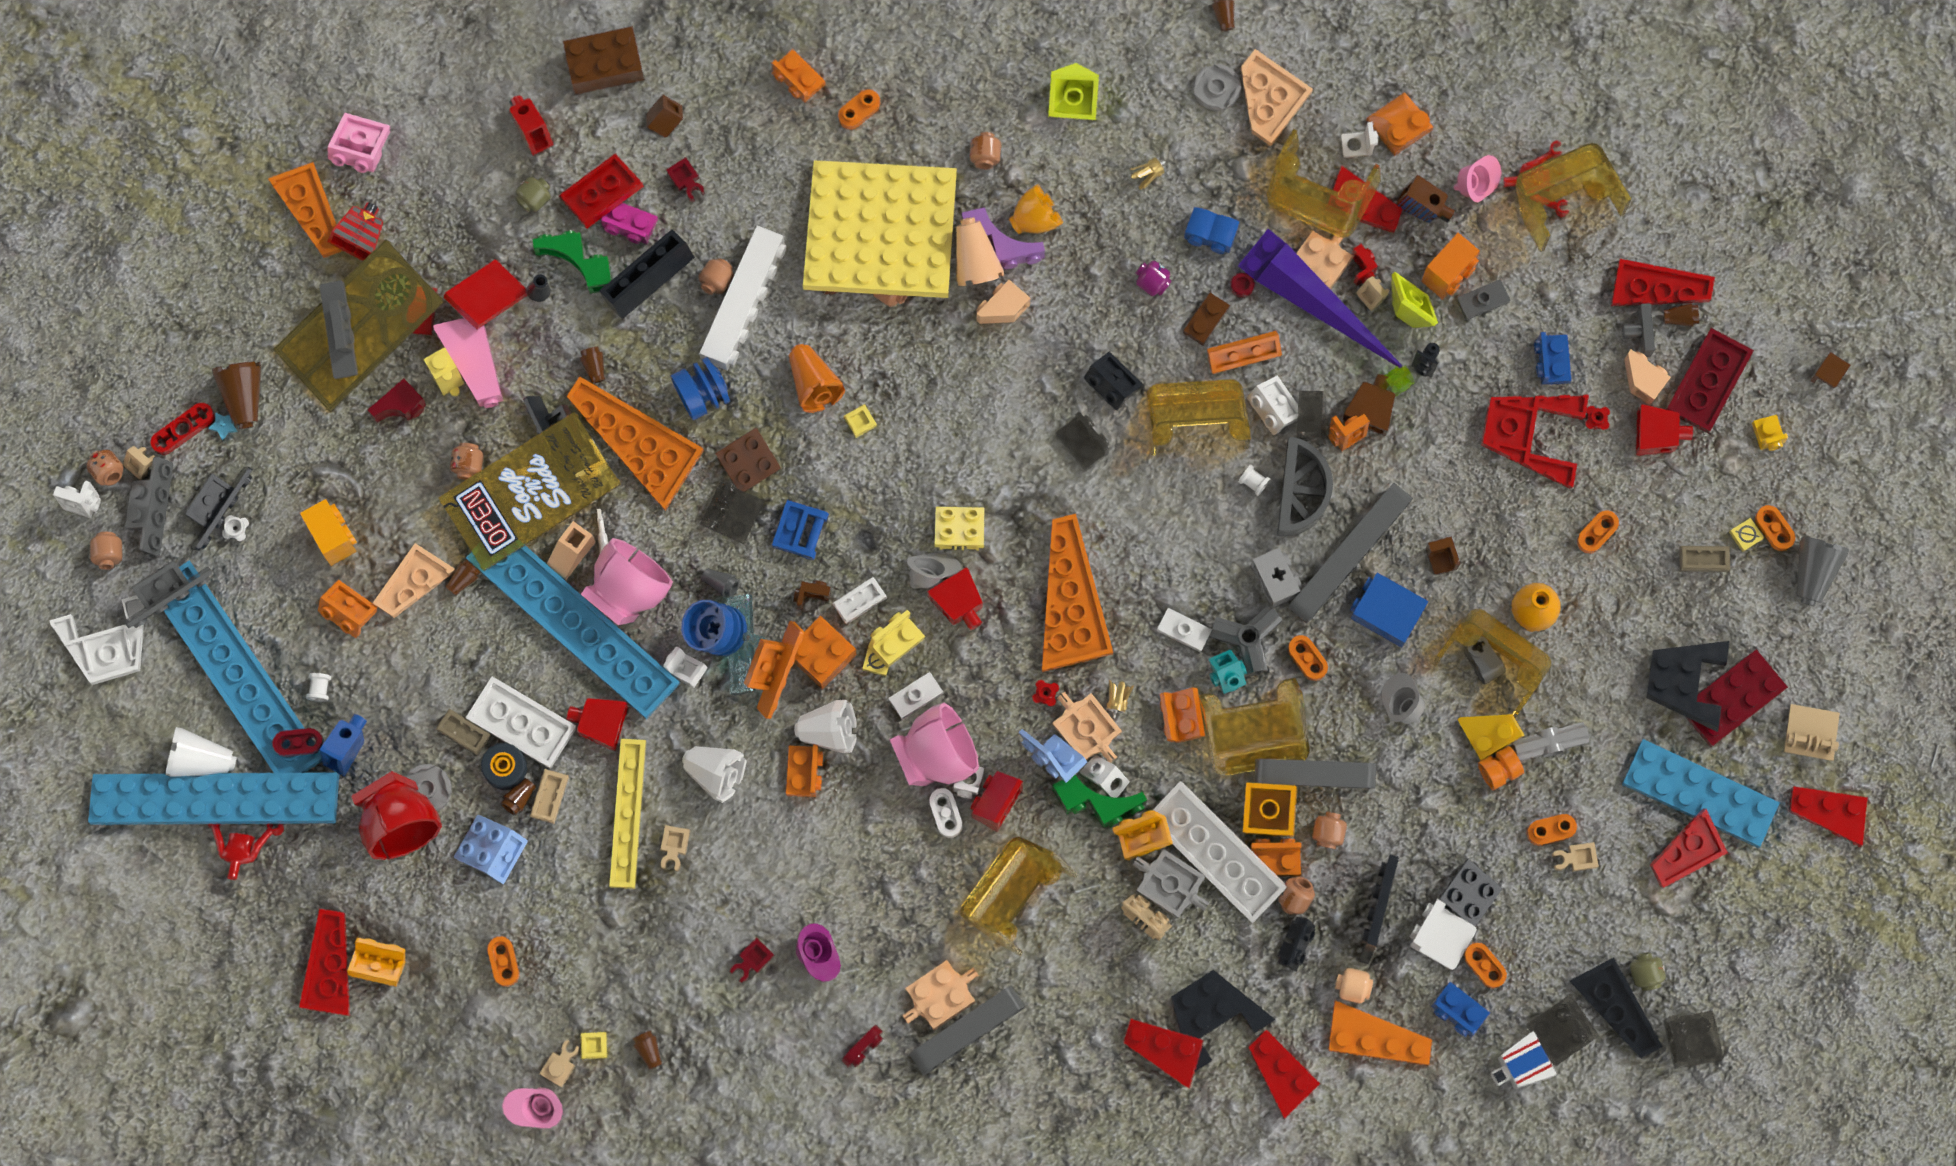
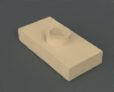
M544 769L530 814L531 818L555 824L568 783V775Z

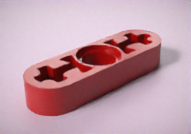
M197 403L151 437V447L159 455L170 454L212 424L215 418L214 411L206 403ZM200 410H203V412H207L206 419L203 420L201 417L198 418L200 416L198 413ZM192 417V419L195 420L197 426L194 427V425L188 418ZM181 423L189 425V431L184 435H179L176 432L177 426ZM170 431L177 439L176 441H174L172 437L169 435ZM161 438L164 441L167 440V446L165 448L159 446L158 441Z

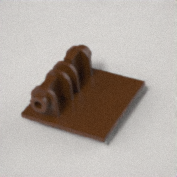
M757 427L715 453L718 457L717 460L724 467L740 494L781 469Z

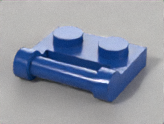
M787 500L772 548L814 560L816 556L815 548L823 523L827 521L829 513ZM808 516L813 517L815 520L806 547H801L799 543Z

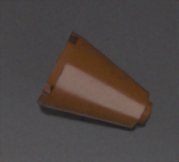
M261 362L229 364L226 367L227 369H222L221 366L213 368V377L233 425H238L239 429L254 427L253 423L258 422Z

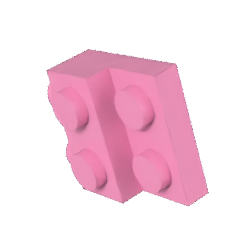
M344 113L328 145V159L337 166H343L344 164L353 166L355 170L361 173L367 171L374 172L382 156V148L390 133V126Z

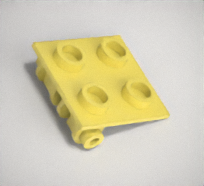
M936 507L935 547H940V550L952 549V546H954V550H957V546H962V550H964V546H967V549H976V551H979V548H984V507Z

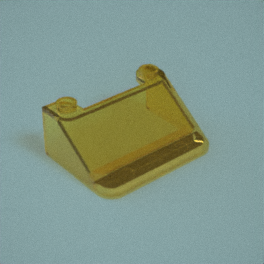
M1226 379L1163 383L1152 385L1148 389L1146 398L1151 455H1156L1158 446H1165L1172 440V427L1221 423H1228L1231 437L1237 441H1242L1243 449H1248L1251 440L1250 426L1243 387L1238 381Z
M1296 678L1285 679L1278 684L1276 688L1277 699L1222 709L1220 699L1215 694L1199 695L1211 764L1216 774L1227 776L1254 771L1255 759L1305 760L1308 757L1310 748L1304 699Z

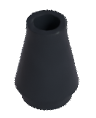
M542 274L536 275L526 289L528 297L535 302L545 301L551 293L548 280Z

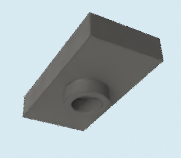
M1501 279L1456 298L1466 321L1511 301Z

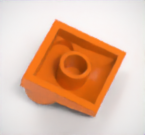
M1405 92L1366 118L1368 122L1373 123L1374 131H1377L1378 136L1394 156L1430 133L1434 128L1430 123L1428 114L1420 110Z

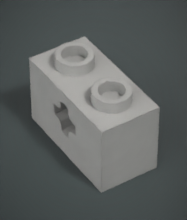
M1280 548L1252 560L1251 566L1271 608L1296 598L1300 593V588H1302L1301 582L1296 574H1292L1289 568L1291 566L1290 559L1286 553L1282 554ZM1275 573L1278 576H1283L1281 581L1278 578L1273 579Z

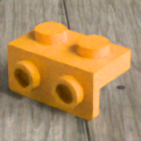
M1154 810L1144 812L1140 818L1134 820H1123L1119 822L1118 826L1112 828L1113 833L1119 836L1124 859L1126 860L1137 858L1138 856L1173 844L1166 816Z
M356 938L355 952L348 968V976L397 987L405 965V949L395 944H383L369 938Z

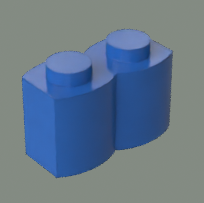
M1194 207L1184 238L1193 246L1200 247L1201 245L1211 247L1210 249L1215 253H1230L1240 222L1203 208Z

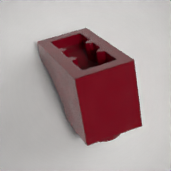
M403 378L368 409V412L377 423L391 416L405 417L409 421L412 417L417 418L423 413L426 403L421 395Z

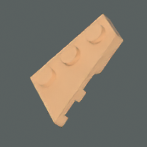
M415 543L373 604L395 618L454 574L456 569Z

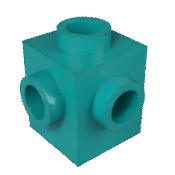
M1231 649L1208 659L1212 669V673L1209 674L1214 687L1219 686L1224 694L1246 685L1244 675L1247 674L1246 668L1242 660L1239 661Z

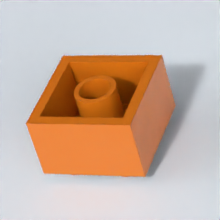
M1457 233L1426 267L1421 282L1442 300L1448 294L1450 296L1454 295L1461 286L1460 283L1463 277L1468 279L1476 270L1475 266L1479 262L1477 257L1480 250L1460 233Z
M820 615L804 631L803 641L798 647L794 663L823 690L857 653L856 648Z

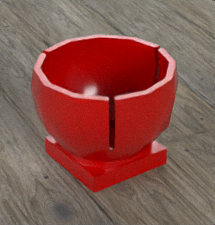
M393 771L351 796L354 805L363 808L358 827L362 844L373 859L390 860L414 852L433 840L442 828L438 812L426 795L417 791L419 789L416 782Z

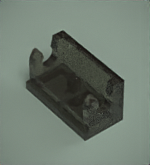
M1299 391L1297 438L1306 442L1315 441L1317 445H1324L1326 396L1323 391Z

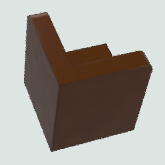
M662 94L646 113L647 128L667 138L683 120L682 105Z
M1830 352L1810 381L1815 383L1819 379L1830 387L1836 388L1851 365Z
M1452 536L1427 544L1425 549L1434 575H1440L1459 568L1460 561Z

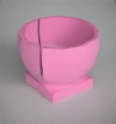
M612 538L604 546L594 565V585L586 586L581 595L617 625L634 622L639 616L638 612L654 608L666 597L673 581L664 569L640 550L628 561L637 548L623 540Z
M944 702L932 706L917 717L907 736L898 735L890 739L909 785L928 786L934 783V781L953 784L967 779L979 769L978 755L964 723L946 731L947 728L962 722L954 709Z

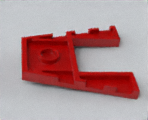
M1589 395L1491 397L1488 402L1481 446L1572 489L1577 469L1576 463L1530 453L1537 411L1584 420Z

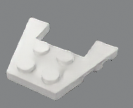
M137 595L122 599L126 619L145 608ZM71 614L50 620L51 626L91 685L140 671L144 624L138 628L132 626L129 629L125 624L79 638L74 617Z

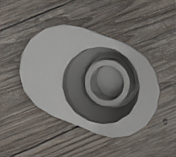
M928 553L907 559V565L910 568V586L912 588L932 589L940 584L943 578L955 575L961 569L959 561L945 553Z
M1398 673L1392 676L1383 687L1381 695L1388 717L1394 722L1405 724L1421 723L1419 717L1424 712L1425 702L1419 693L1414 679L1406 673Z

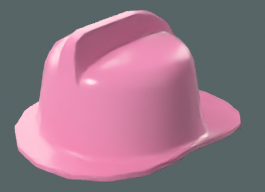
M1486 155L1474 164L1463 167L1459 171L1457 183L1453 186L1454 190L1460 191L1463 196L1471 198L1474 202L1482 201L1500 183L1501 166L1494 156Z
M547 1088L515 1089L507 1094L502 1105L503 1113L510 1122L525 1127L551 1128L559 1123L563 1114L561 1101L553 1091Z

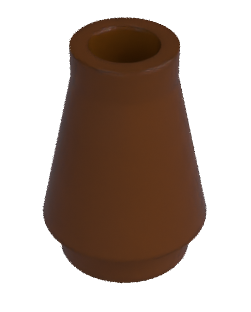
M1213 0L1211 6L1221 31L1225 32L1235 29L1234 0Z
M1689 303L1664 310L1665 324L1693 327V324H1699L1698 305Z
M591 347L580 351L581 357L579 359L591 383L595 384L605 381L603 352H600L599 347Z
M466 559L463 563H459L446 588L457 596L463 589L479 578L478 575L481 571Z
M524 778L521 783L502 796L501 806L514 816L518 812L522 813L536 786L530 780Z
M651 1030L632 1038L635 1043L633 1046L647 1065L648 1070L662 1064L656 1035L653 1036Z

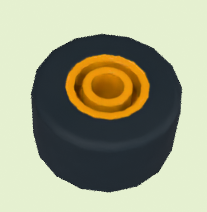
M499 743L490 747L484 753L481 760V771L486 781L494 788L511 790L525 778L527 761L522 752L514 745Z

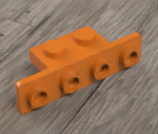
M789 621L782 642L760 639L744 681L748 688L763 690L757 710L767 719H771L774 711L777 709L779 697L786 685L790 668L794 664L798 647L803 641L804 630L794 621Z

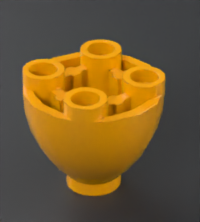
M1039 184L1030 188L1020 198L1013 216L1009 218L1011 225L1018 234L1022 232L1045 233L1063 224V220L1058 212H1054L1051 208L1054 202L1048 193L1044 194Z
M1531 583L1524 585L1516 592L1511 606L1513 616L1520 626L1529 632L1548 629L1557 621L1561 603L1558 594L1552 587L1544 583ZM1536 599H1538V600L1543 599V603H1544V604H1542V605L1538 604V603L1536 602Z

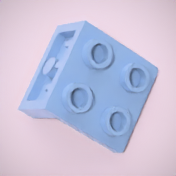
M1023 729L1018 732L1023 738L1021 744L1026 750L1033 753L1031 756L1033 761L1040 767L1045 765L1047 772L1055 779L1060 777L1067 783L1087 763L1084 756L1056 734L1042 745Z
M477 815L454 858L504 884L528 840L508 827Z

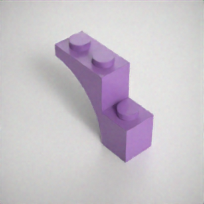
M985 208L962 212V219L974 217L975 221L981 222L989 241L992 242V247L1002 268L1012 269L1017 267L1018 264L1025 262L1027 264H1035L1045 258L1043 242H1021L1004 235L993 225Z

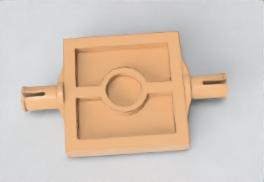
M1341 229L1337 230L1331 240L1312 231L1296 253L1330 290L1353 259V255L1339 246L1346 236L1344 231L1341 233Z
M1066 692L1062 693V696H1058L1057 699L1066 710L1052 725L1066 743L1084 756L1086 760L1101 752L1106 760L1112 763L1117 756L1109 748V745L1113 739L1122 733V730L1092 693L1075 703L1072 702Z
M946 960L905 988L913 1000L914 1008L902 1015L909 1024L921 1016L928 1021L935 1031L976 1003L968 991L967 983L978 977V973L972 968L963 975H960L954 971Z

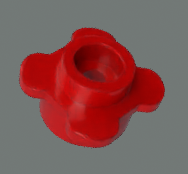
M1589 406L1586 410L1588 414L1587 421L1585 422L1588 429L1607 430L1610 425L1608 422L1609 408Z
M1038 680L1035 684L1037 688L1036 693L1032 696V700L1036 704L1041 703L1049 707L1054 706L1059 685ZM1047 691L1048 695H1044L1043 692Z

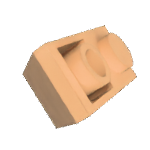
M1010 280L1005 284L1000 283L992 293L994 296L989 301L984 300L978 306L976 321L980 324L1015 322L1030 306L1031 298Z
M1631 349L1624 359L1630 392L1651 406L1671 377L1667 375L1668 373L1664 368L1658 365L1654 366L1647 361L1648 359L1644 354L1639 351L1634 352Z
M573 521L558 540L547 565L564 580H567L594 545L593 535Z

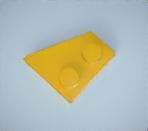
M1513 714L1460 717L1457 719L1480 760L1493 755L1525 736Z

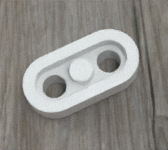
M944 788L935 790L930 796V807L938 831L946 838H953L962 829V820L954 796L949 790ZM944 798L947 803L945 806H939L937 801ZM953 822L955 826L953 829L948 830L945 828V824Z

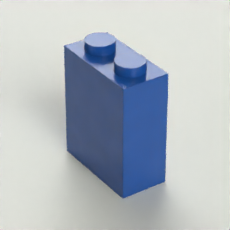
M1377 572L1374 578L1368 577L1362 590L1366 591L1362 599L1357 597L1350 608L1354 612L1351 619L1402 648L1429 601Z

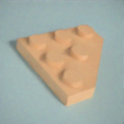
M1255 49L1241 66V75L1251 133L1271 146L1311 95L1313 89Z

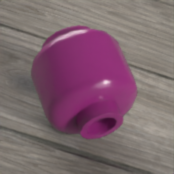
M1155 260L1150 261L1148 264L1143 262L1135 272L1138 275L1136 285L1150 296L1157 294L1161 296L1172 282L1169 279L1170 272Z

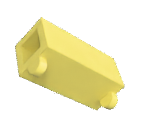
M444 347L424 358L429 372L443 396L449 392L452 396H458L460 394L458 387L462 386L464 382L446 348Z

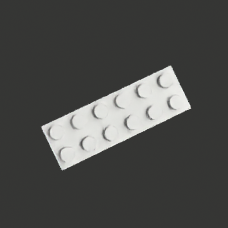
M1182 781L1153 809L1166 816L1173 845L1252 923L1286 889L1285 883Z

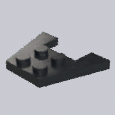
M1730 641L1653 650L1646 698L1718 732L1722 706L1697 702L1702 662L1726 666Z
M1215 970L1210 971L1171 996L1180 1033L1201 1039L1240 1013L1254 1034L1276 1020ZM1203 1045L1195 1072L1213 1061Z

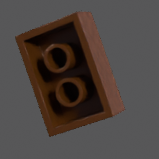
M633 26L563 41L575 95L645 80Z

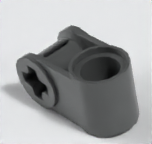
M1481 635L1473 636L1465 644L1464 654L1474 668L1477 677L1484 685L1506 672L1503 662L1485 637ZM1480 645L1481 649L1473 651L1472 647Z

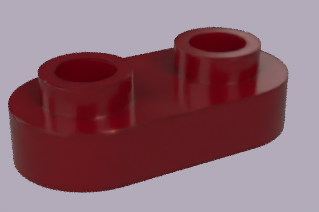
M313 728L287 730L277 733L273 738L272 745L276 753L282 757L311 755L320 751L321 746L324 744V739L320 732ZM314 738L316 740L315 744L308 746V740ZM285 741H290V747L284 749L283 743Z
M874 1025L848 1051L841 1061L848 1068L852 1065L855 1068L859 1066L866 1058L864 1053L870 1047L874 1050L883 1041L881 1035L884 1031L877 1025Z

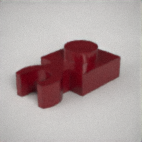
M686 157L666 169V173L679 191L686 188L687 197L691 202L695 201L692 195L694 190H698L702 195H705L704 187L700 183H695V181L700 179L699 175Z
M756 937L739 955L743 962L733 965L730 973L734 974L738 969L743 970L744 975L739 981L744 983L748 980L749 972L752 969L758 974L775 955Z

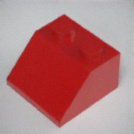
M996 771L994 776H988L982 787L986 789L981 798L979 796L975 798L970 809L973 810V819L998 832L1022 791L1023 781Z

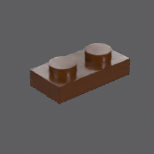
M1210 292L1183 333L1204 346L1230 308V305Z

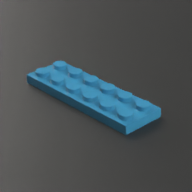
M1644 739L1641 740L1622 785L1692 818L1705 808L1716 829L1757 848L1761 847L1780 803Z

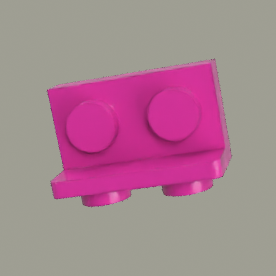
M621 203L610 211L606 217L603 216L601 223L603 228H605L604 230L611 235L617 236L621 234L626 236V239L632 243L640 244L641 242L647 245L658 221V216Z

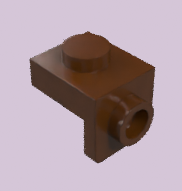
M813 580L812 583L802 581L800 588L795 589L793 602L797 603L798 610H803L805 597L830 601L831 587L827 586V583L823 581Z

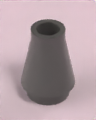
M709 568L703 572L701 578L702 582L708 584L723 597H733L740 583L733 574Z

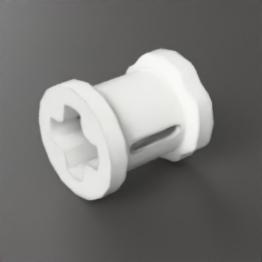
M1250 465L1238 482L1246 484L1255 491L1256 496H1259L1271 479L1263 477L1254 470L1253 465Z
M310 673L308 677L311 679L309 693L306 694V699L327 702L329 699L327 687L331 676L322 673Z

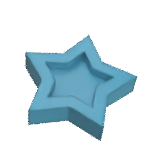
M218 413L215 414V422L209 427V430L218 432L222 440L228 433L237 432L230 416H222Z

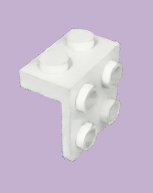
M1437 899L1434 904L1428 903L1422 914L1425 920L1421 926L1417 924L1410 935V938L1413 939L1410 947L1444 967L1453 970L1458 965L1475 935L1476 927L1444 909L1446 904Z

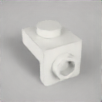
M679 647L674 648L672 653L667 656L666 662L663 665L677 680L693 688L707 670V666L704 663L686 655Z

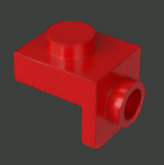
M1361 243L1352 252L1354 261L1362 270L1355 276L1354 283L1356 286L1362 282L1364 284L1372 276L1375 278L1378 268L1372 251L1369 248L1365 249Z

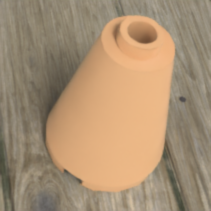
M974 217L960 220L961 224L957 225L956 281L958 286H966L965 281L969 280L974 285L998 279V275L1004 276L1003 268L981 222L975 221Z

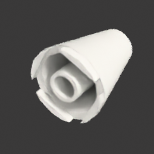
M176 727L165 775L201 776L228 773V771L234 772L237 757L232 756L233 751L183 728Z

